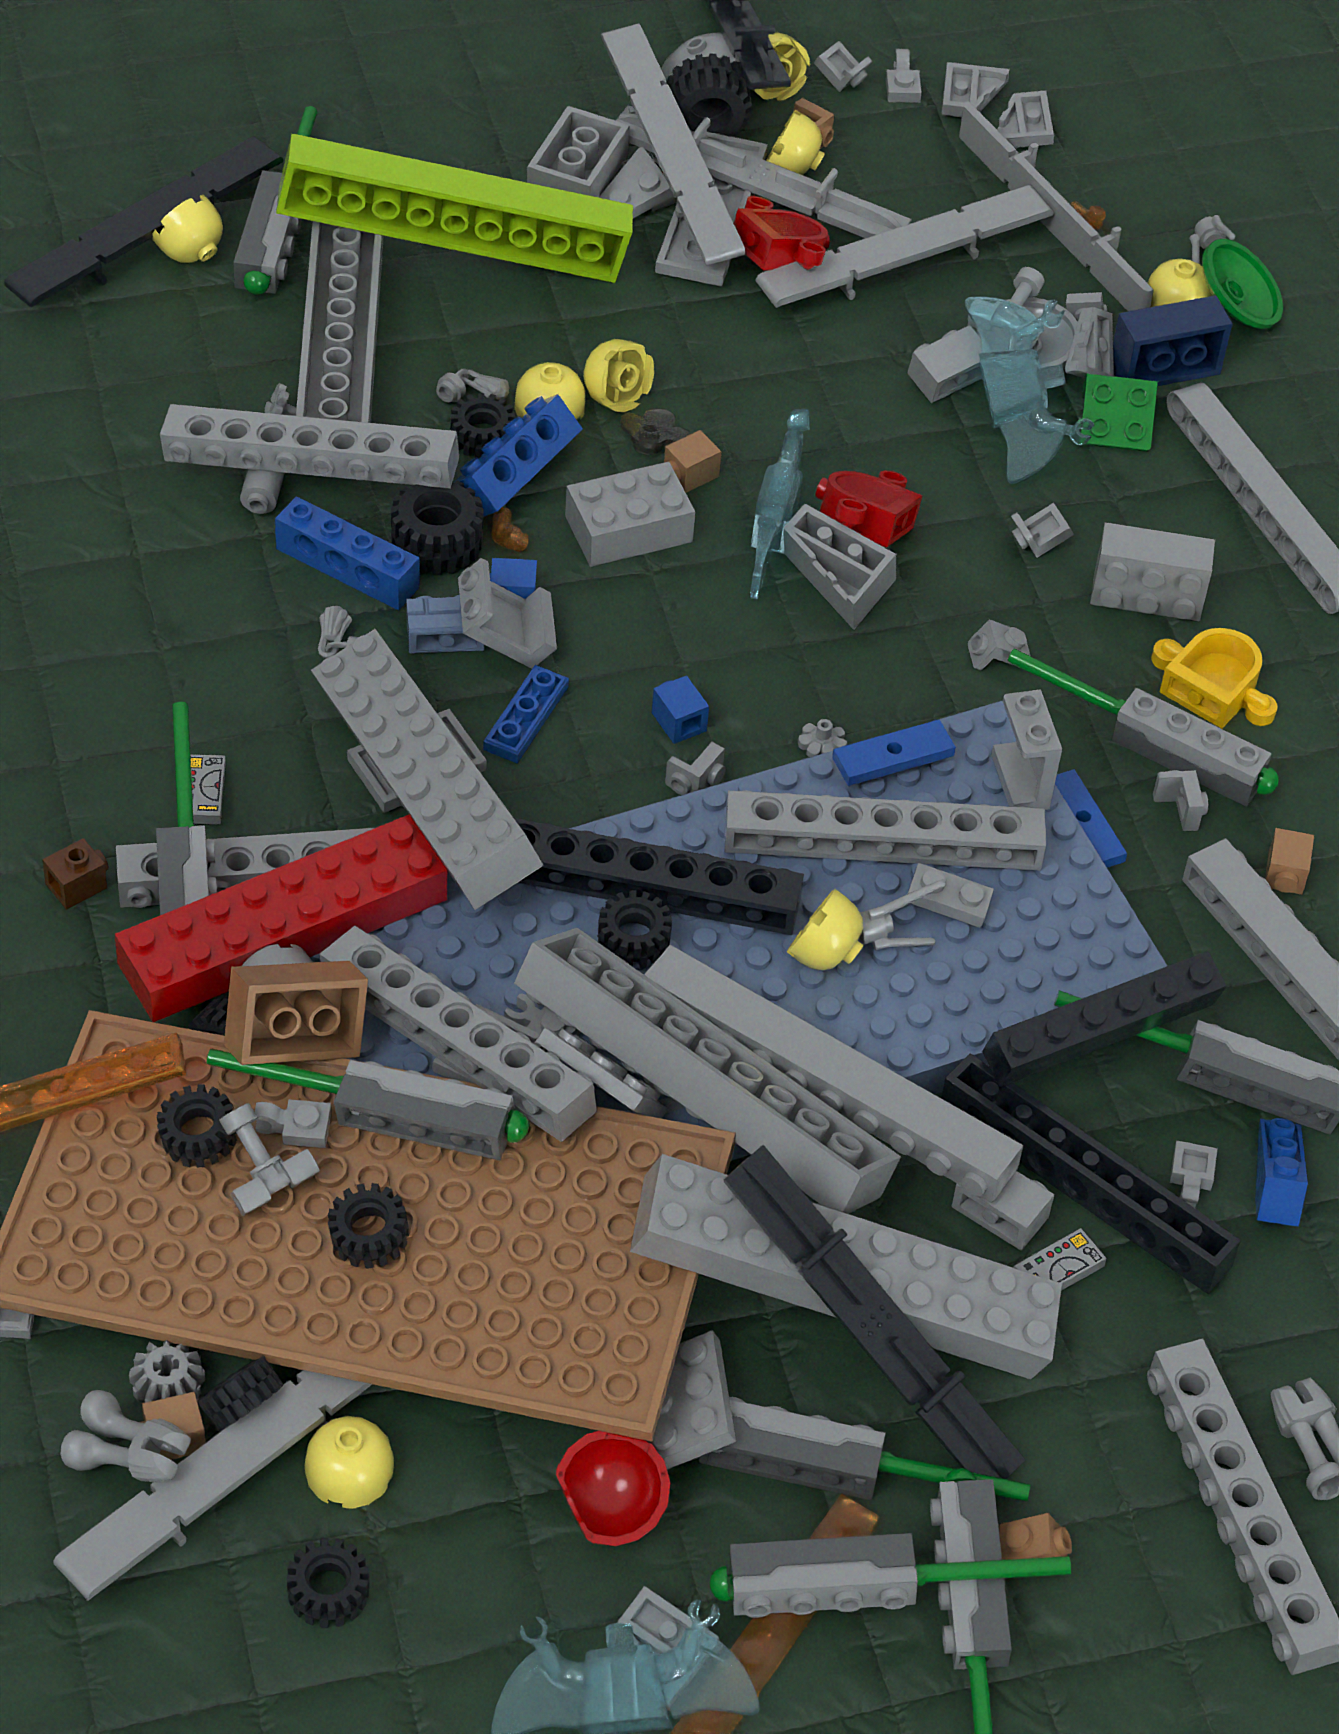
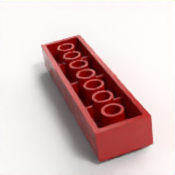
M409 814L115 933L117 964L152 1022H156L228 992L231 967L242 966L251 955L266 946L279 944L281 948H292L290 944L298 945L310 958L324 951L354 926L365 933H370L446 901L448 870Z

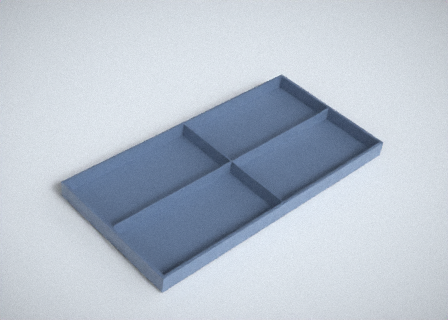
M1003 701L940 719L956 747L955 755L949 758L848 786L832 758L833 751L569 828L804 873L801 899L793 935L669 912V916H672L670 945L932 1094L943 1092L945 1078L970 1053L989 1066L982 1050L993 1032L1059 1008L1054 1006L1059 990L1085 998L1167 967L1164 959L1056 785H1054L1050 809L1045 810L1046 849L1041 871L925 864L994 889L981 928L909 904L890 913L894 930L888 933L887 938H934L936 941L934 945L887 947L875 951L871 942L863 945L850 964L842 960L833 969L822 971L809 968L786 952L824 899L832 890L836 889L846 896L858 908L859 912L881 907L908 894L918 863L724 852L728 790L816 796L830 795L833 797L850 798L868 797L871 799L948 802L971 805L987 804L990 806L1009 807L991 756L993 745L1016 742ZM448 872L446 901L367 934L376 935L386 947L397 954L402 953L406 955L415 966L426 973H433L440 979L442 984L454 992H461L466 995L472 1004H478L504 1016V1011L507 1007L517 1013L524 1012V1010L517 1007V996L519 994L526 995V992L515 985L514 982L532 942L574 928L580 929L598 942L599 914L601 908L605 907L607 900L516 883L474 910ZM628 923L619 927L622 932L633 936L644 935L650 932V929L638 923ZM319 954L310 957L312 962H321ZM647 959V967L644 968L639 967V962H633V967L643 975L653 965L649 959ZM535 1003V1007L540 1010L545 1006ZM365 1009L360 1057L344 1059L360 1062L372 1061L386 1067L413 1070L423 1074L444 1077L433 1072V1060L436 1058L434 1055ZM582 1032L578 1035L591 1043L589 1037ZM600 1048L595 1050L604 1057H609L621 1064V1060L607 1050ZM561 1060V1062H562L564 1065H566L567 1067H569L570 1069H572V1070L575 1071L576 1073L578 1072V1071H576L575 1069H573L572 1067H570L568 1064H566L565 1062H563V1061ZM631 1071L627 1073L637 1080L643 1081V1076L639 1073ZM593 1083L596 1106L639 1114ZM660 1095V1097L658 1098V1100H661V1099H664V1098H667V1097H670V1096ZM686 1107L667 1113L662 1118L714 1128L706 1121L691 1116L686 1111ZM735 1144L731 1161L750 1155V1153L738 1144Z

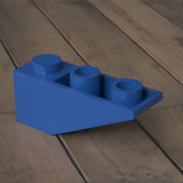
M1284 1118L1260 1119L1255 1193L1257 1221L1299 1227L1308 1185L1301 1125L1294 1124L1292 1121Z

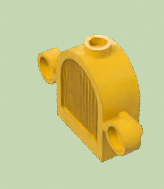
M1213 628L1197 634L1185 647H1182L1177 641L1172 639H1161L1155 643L1151 661L1158 669L1164 670L1159 691L1161 694L1221 729L1226 726L1241 708L1245 709L1247 720L1254 725L1266 726L1274 721L1278 707L1277 702L1271 696L1255 689L1262 666V654L1259 647L1248 635L1232 629Z

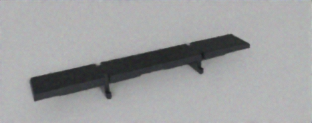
M705 0L749 89L790 87L791 79L768 38V35L775 34V25H761L749 0Z
M253 136L191 171V178L187 175L182 176L78 236L79 242L72 239L12 273L5 279L4 286L28 306L33 307L87 275L92 276L101 285H105L107 277L102 274L101 262L106 265L153 238L154 230L160 233L164 228L160 221L176 206L190 198L197 203L201 201L199 195L206 196L214 205V197L217 199L224 197L260 176L262 170L269 171L281 164L283 158Z
M761 1145L723 1179L726 1186L791 1264H796L799 1260L802 1262V1267L798 1270L800 1275L905 1401L912 1406L916 1402L920 1404V1408L915 1413L961 1468L968 1469L974 1473L1007 1479L1026 1461L961 1383L965 1375L961 1371H957L952 1376H945L951 1371L843 1241L847 1236L845 1230L839 1229L833 1235H828L833 1230L832 1226L764 1145Z

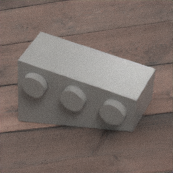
M804 504L784 527V554L855 630L896 580V554L807 504Z

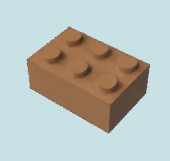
M351 961L231 967L224 1046L241 1065L360 1057L368 978Z

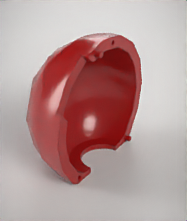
M603 1431L588 1433L567 1449L557 1466L556 1477L582 1533L592 1543L618 1546L637 1541L656 1527L668 1506L670 1480L665 1461L654 1446L645 1440Z

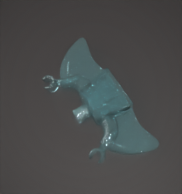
M969 297L965 300V308L981 337L982 351L979 353V367L994 428L999 427L1006 440L1008 448L1007 480L1010 484H1015L1044 468L1058 453L1065 435H1069L1071 440L1078 445L1087 443L1092 436L1082 434L1079 429L1091 430L1094 423L1087 418H1082L1075 425H1069L1067 420L1055 418L1047 410V389L1065 385L1064 372L1061 364L1041 368L1038 353L1032 349V344L1036 337L1044 332L1045 326L1056 328L1061 324L1065 310L1059 314L1051 313L1056 307L1057 300H1049L1045 304L1041 317L1037 319L1029 310L1010 301L991 297Z
M795 409L790 413L787 420L788 432L785 434L778 461L774 465L767 466L757 499L751 547L757 548L750 592L751 599H759L772 551L784 553V527L801 507L803 473L799 471L802 455L803 432L800 431L810 429V413L808 409Z
M696 1599L688 1608L689 1618L693 1622L691 1628H685L683 1636L676 1647L657 1655L654 1654L651 1645H634L633 1625L629 1623H614L606 1626L607 1648L586 1652L585 1662L565 1659L554 1643H548L546 1639L548 1628L542 1618L536 1617L539 1624L543 1627V1632L539 1638L531 1639L527 1637L521 1625L520 1633L522 1639L527 1644L534 1645L536 1650L517 1666L505 1684L497 1702L491 1734H526L546 1727H563L578 1730L580 1727L583 1734H626L673 1729L670 1711L674 1719L704 1710L756 1715L759 1713L760 1704L751 1679L741 1662L724 1644L704 1633L705 1627L714 1625L719 1619V1607L713 1604L710 1616L706 1620L701 1621L697 1614L701 1600Z

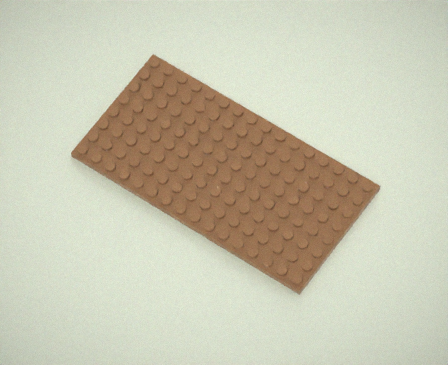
M89 1010L0 1229V1308L164 1342L167 1340L169 1343H181L184 1346L252 1360L264 1356L268 1363L653 1441L699 1274L630 1252L644 1176L662 1154L727 1175L735 1147V1132L596 1106L597 1112L562 1142L528 1120L529 1130L525 1138L515 1143L507 1142L500 1161L339 1125L334 1106L336 1094L208 1065L207 1055L210 1049L229 1052L224 1046L225 1036ZM338 1058L277 1063L336 1077L346 1074L350 1060ZM386 1067V1068L395 1069V1070L404 1071V1072L407 1071V1070H402V1069H397V1068H392V1067ZM423 1074L424 1076L440 1080L450 1079L429 1074ZM460 1081L465 1085L481 1088L475 1083ZM198 1084L205 1085L207 1093H209L211 1087L217 1088L220 1096L224 1093L228 1097L229 1103L232 1104L233 1110L249 1103L255 1112L257 1102L272 1103L283 1110H287L289 1099L331 1103L332 1108L326 1148L283 1145L282 1133L264 1134L256 1132L271 1158L280 1155L284 1162L308 1149L315 1159L320 1172L292 1189L287 1185L270 1195L272 1199L268 1203L245 1216H242L230 1194L233 1190L253 1180L249 1172L256 1168L238 1135L235 1134L236 1144L235 1146L229 1145L230 1153L226 1157L220 1152L217 1154L219 1162L212 1165L210 1158L204 1160L205 1167L197 1168L196 1161L192 1160L190 1167L182 1165L181 1158L176 1163L171 1159L169 1153L166 1154L157 1127V1113L162 1112L161 1104L164 1100L172 1103L171 1093L177 1091L182 1096L185 1094L183 1087L189 1085L192 1092H197ZM207 1117L193 1118L182 1126L181 1131L187 1135L202 1134L213 1126L214 1121ZM257 1120L251 1123L254 1129L256 1128ZM364 1183L365 1190L367 1191L371 1190L372 1183L380 1185L381 1193L387 1186L393 1190L394 1196L398 1194L402 1199L409 1225V1236H406L407 1245L405 1249L398 1247L400 1255L395 1260L390 1255H387L388 1264L380 1266L379 1260H374L373 1268L365 1269L363 1260L360 1261L358 1267L351 1265L349 1258L344 1262L339 1257L338 1251L335 1252L327 1222L329 1221L328 1212L329 1208L334 1209L333 1201L336 1197L343 1201L345 1200L344 1190L350 1188L354 1194L358 1192V1184ZM366 1216L357 1220L353 1224L352 1230L355 1234L362 1236L373 1235L384 1228L385 1221L378 1216Z

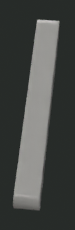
M1197 383L1168 393L1167 408L1179 428L1322 609L1328 614L1339 612V549L1205 383Z

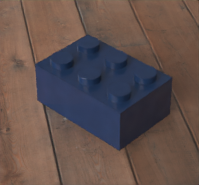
M1217 296L1119 313L1113 341L1114 375L1122 378L1158 381L1157 386L1220 375L1232 322Z

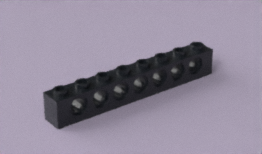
M513 817L544 865L518 883L606 900L611 898L616 901V894L623 892L625 898L629 897V891H636V897L641 898L643 892L650 893V901L658 897L662 900L661 907L667 905L670 910L669 912L793 935L801 899L804 873Z
M971 1053L945 1078L941 1099L1022 1144L1021 1164L1205 1293L1209 1294L1232 1268L1240 1239L1016 1084L1010 1083L1000 1087L990 1066Z

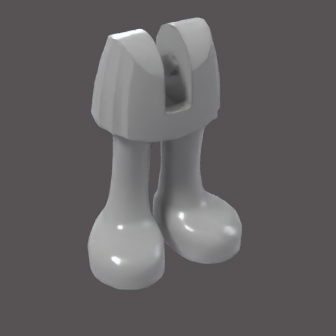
M1311 1377L1298 1381L1295 1385V1391L1289 1385L1272 1390L1270 1397L1280 1433L1286 1438H1295L1310 1469V1474L1306 1480L1308 1490L1317 1500H1329L1339 1495V1427L1334 1418L1337 1408ZM1316 1430L1335 1462L1327 1461L1313 1431Z
M93 1390L85 1396L81 1405V1417L85 1425L98 1435L132 1441L129 1448L105 1442L91 1433L74 1430L69 1432L62 1442L61 1457L66 1466L78 1471L91 1470L103 1464H113L129 1468L132 1477L140 1481H166L174 1478L178 1465L160 1455V1451L165 1450L174 1454L185 1455L191 1439L180 1428L161 1418L148 1420L145 1423L132 1421L122 1414L118 1401L110 1392Z

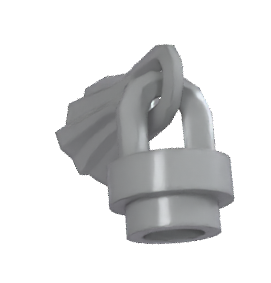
M463 368L455 374L446 373L438 380L436 392L444 402H457L465 395V385L467 384L484 393V396L489 398L490 394L496 395V401H499L501 398L505 399L508 396L510 387L505 379L482 375L473 370ZM469 375L476 377L475 380H469Z
M340 606L327 607L320 616L321 638L318 651L319 655L323 658L338 653L339 648H346L359 638L349 636L347 642H341L347 627L352 622V618Z

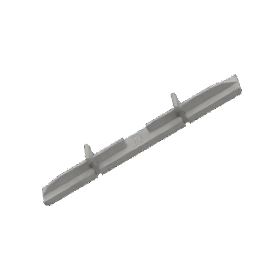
M637 23L601 33V39L627 95L630 96L632 106L628 107L629 114L636 113L674 197L677 198L679 208L675 209L676 217H684L706 266L745 255L743 242L717 187L714 186L712 176L669 85L666 84V78L641 25Z
M969 101L965 102L959 133L960 139L1003 183L1008 182V188L1011 191L1027 185H1031L1054 212L1053 216L1041 219L1040 221L1085 267L1090 266L1089 272L1127 311L1150 308L1154 289L1117 253L1122 229L1120 227L1112 228L1111 234L1101 237L1035 169L1039 146L1037 143L1030 144L1028 150L1018 153Z
M627 106L616 121L630 125V144L638 147L643 146L645 150L653 152L636 113L629 114L628 107L631 106ZM707 117L694 132L690 130L712 177L806 215L812 216L813 213L818 214L817 219L863 238H869L911 223L912 219L838 189L833 190L834 180L838 175V171L835 168L820 183L711 138L706 139L707 129L710 126V119Z
M1027 185L963 206L960 213L954 209L838 247L836 254L832 250L826 251L822 265L814 266L810 270H806L797 262H793L762 272L757 276L756 282L775 307L836 287H840L849 300H853L855 298V291L852 289L854 277L856 280H860L963 246L970 256L976 259L979 254L976 248L977 236L980 239H984L1053 216L1054 212L1031 185Z
M302 1370L297 1374L299 1384L295 1386L291 1380L286 1382L269 1399L263 1401L261 1405L251 1410L232 1425L230 1424L177 1464L178 1469L172 1480L153 1482L151 1484V1491L153 1493L150 1496L144 1490L61 1551L54 1558V1565L89 1601L171 1537L179 1546H183L187 1540L180 1530V1522L186 1527L316 1427L320 1428L328 1423L326 1421V1411L332 1416L372 1384Z

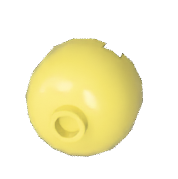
M776 32L775 34L768 35V38L791 79V86L753 90L765 100L777 97L778 101H782L795 95L805 84L807 77L804 74L807 65L810 67V59L807 50L793 37Z
M794 110L766 161L800 175H804L809 168L815 171L825 154L820 151L822 136L816 123L806 115Z
M199 195L201 201L197 203L190 198L176 206L160 221L164 226L160 234L156 230L153 232V241L168 257L177 262L192 263L199 259L205 262L218 251L216 246L222 236V220L217 209L204 195Z
M1168 260L1154 270L1147 282L1154 289L1150 307L1211 296L1203 275L1202 265L1191 260Z
M612 339L599 344L589 355L584 368V384L590 396L605 408L613 411L627 412L635 409L640 403L634 401L638 400L642 393L648 394L654 378V361L650 355L646 354L644 350L646 348L633 341Z
M550 362L536 364L528 369L518 381L515 395V412L518 417L521 416L522 418L527 413L524 408L531 401L540 396L545 400L558 394L576 420L579 417L581 420L585 411V388L577 373L568 366Z
M832 890L809 918L807 925L798 933L786 952L807 967L822 971L833 969L842 960L850 964L863 947V944L858 941L863 930V920L858 908L838 890Z
M344 1416L333 1419L317 1429L308 1444L305 1474L310 1489L320 1500L328 1503V1500L334 1503H342V1508L353 1509L371 1504L381 1497L388 1488V1482L393 1475L394 1456L388 1437L378 1425L362 1417Z

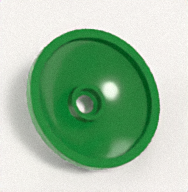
M1217 239L1206 247L1202 261L1203 275L1211 296H1217L1226 313L1238 322L1253 328L1267 329L1276 324L1283 314L1282 296L1276 281L1262 261L1249 249L1230 239Z

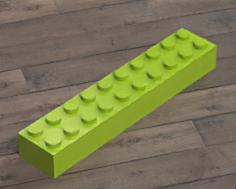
M291 134L279 184L276 214L613 283L616 282L632 235L633 225L632 204L297 134Z

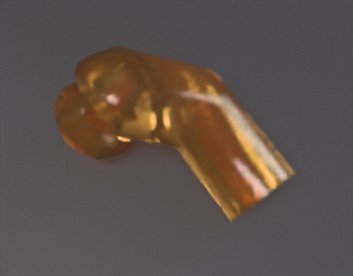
M1077 201L1070 203L1095 230L1103 226V220L1106 217V212L1103 208L1093 205L1088 210Z
M502 507L493 515L492 538L502 547L507 549L513 548L516 552H521L527 547L529 537L526 533L521 532L519 527L511 524V511Z

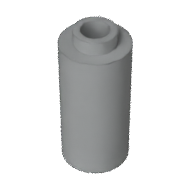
M248 469L240 495L242 505L257 514L273 511L277 504L285 473Z

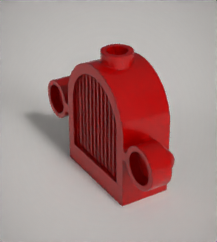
M749 196L745 208H738L734 220L735 228L743 242L745 254L761 269L773 270L793 262H797L806 270L822 265L830 239L827 229L821 223L796 212L773 209L774 205L771 201L758 196Z
M887 470L881 471L878 478L854 471L834 472L829 475L828 479L823 477L820 480L815 493V497L822 500L819 512L884 547L890 546L914 528L923 495L905 489L907 478L904 475Z

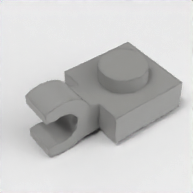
M895 49L896 61L893 64L894 70H887L886 72L888 102L920 103L922 92L919 70H909V49Z
M289 1099L287 1110H283L277 1105L268 1102L256 1103L255 1114L258 1117L256 1119V1132L264 1134L282 1133L283 1145L326 1148L332 1115L331 1103Z
M1176 1141L1170 1183L1182 1185L1180 1199L1195 1208L1196 1203L1198 1204L1200 1189L1211 1191L1218 1148Z

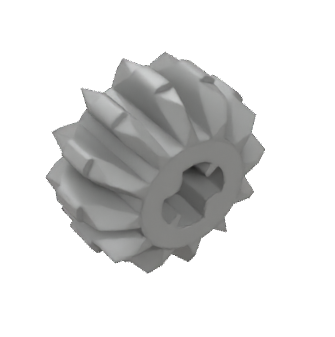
M166 1340L162 1347H156L149 1342L146 1347L147 1354L136 1353L134 1367L129 1372V1379L132 1386H134L133 1395L137 1401L145 1400V1403L190 1392H195L196 1399H199L201 1394L200 1386L205 1381V1370L202 1369L201 1357L197 1351L189 1352V1346H184L181 1343L176 1347H172V1343Z

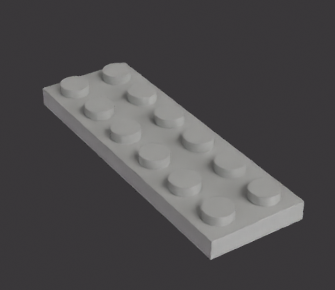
M710 132L706 133V139L711 138L763 160L766 158L768 144ZM712 177L714 186L717 187L734 223L738 208H745L747 198L753 196V193ZM674 210L656 261L655 273L722 286L731 259L706 266L684 217L677 218Z

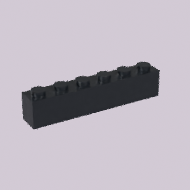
M1209 951L993 1032L982 1053L999 1086L1002 1087L1214 1005L1227 985Z

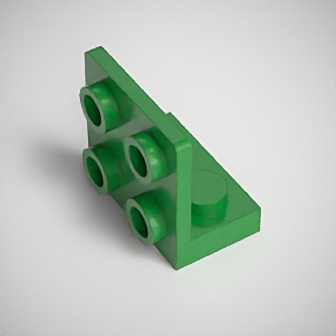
M1087 374L1082 388L1084 404L1080 443L1083 445L1149 451L1152 442L1158 381Z

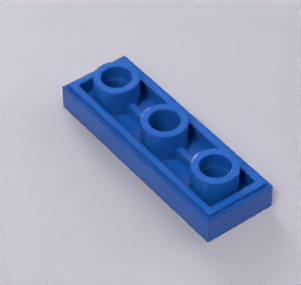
M535 665L483 741V750L518 764L568 689L569 678Z
M940 719L835 748L833 749L832 758L846 784L850 786L952 757L955 755L956 747Z
M1075 769L1057 774L1055 785L1105 866L1108 868L1125 862L1127 852Z

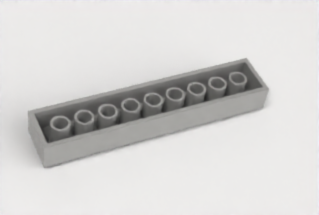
M313 221L296 416L371 423L383 235Z
M376 629L360 636L352 644L335 655L326 658L321 664L311 669L332 705L404 809L413 818L474 910L544 866L523 830Z
M574 928L532 942L514 982L515 985L526 992L530 1000L545 1005L558 1015V1019L562 1023L575 1027L588 1036L594 1046L607 1050L620 1059L621 1064L626 1069L645 1077L653 1083L654 1088L659 1093L670 1096L685 1106L686 1111L691 1116L706 1121L715 1129L735 1132V1144H738L750 1154H753L761 1145H764L798 1187L817 1201L818 1205L849 1214L881 1197L901 1158L897 1153L580 929Z
M662 1154L644 1176L630 1252L835 1317L798 1272L802 1267V1262L799 1260L796 1264H791L726 1186L723 1179L728 1175ZM812 1203L832 1226L833 1230L828 1235H833L839 1229L845 1230L847 1236L843 1241L933 1349L1028 1379H1032L1053 1361L1061 1283Z

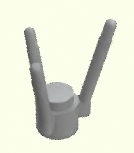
M1219 215L1203 218L1196 224L1195 234L1189 237L1192 244V261L1199 264L1200 246L1206 249L1208 245L1217 239H1226L1228 237L1230 240H1233L1235 238V234L1222 223Z
M941 879L881 907L860 912L863 920V930L859 937L860 943L864 945L872 942L875 951L887 947L934 945L936 942L934 938H887L888 933L894 930L890 913L945 887L946 881Z

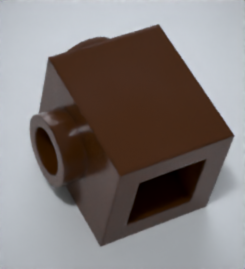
M84 838L42 859L45 884L66 910L107 889L106 871L109 870L107 860L99 849L93 850Z

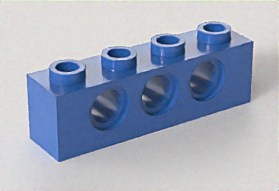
M558 394L545 400L540 396L531 401L524 408L527 413L522 418L519 416L513 419L503 428L505 434L501 438L496 437L482 447L481 450L484 454L479 459L477 457L473 458L460 468L462 475L456 481L464 483V488L470 487L475 491V497H480L483 517L500 510L583 429Z
M297 496L275 518L277 550L398 611L406 603V599H410L419 589V557Z

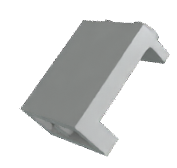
M480 558L471 567L466 568L458 577L463 634L531 669L557 649L550 592L539 587L526 599L490 581L489 563L483 558Z
M1040 689L1005 694L1003 704L1016 742L993 745L991 756L1009 807L1024 806L1048 810L1050 809L1062 747L1042 691Z

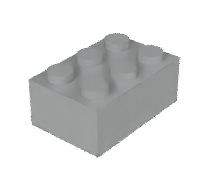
M567 106L527 166V183L599 197L621 168V162L628 157L630 125Z
M670 462L567 485L565 517L590 567L693 542L695 510Z
M1105 522L1094 571L1090 604L1200 622L1212 573L1215 539Z

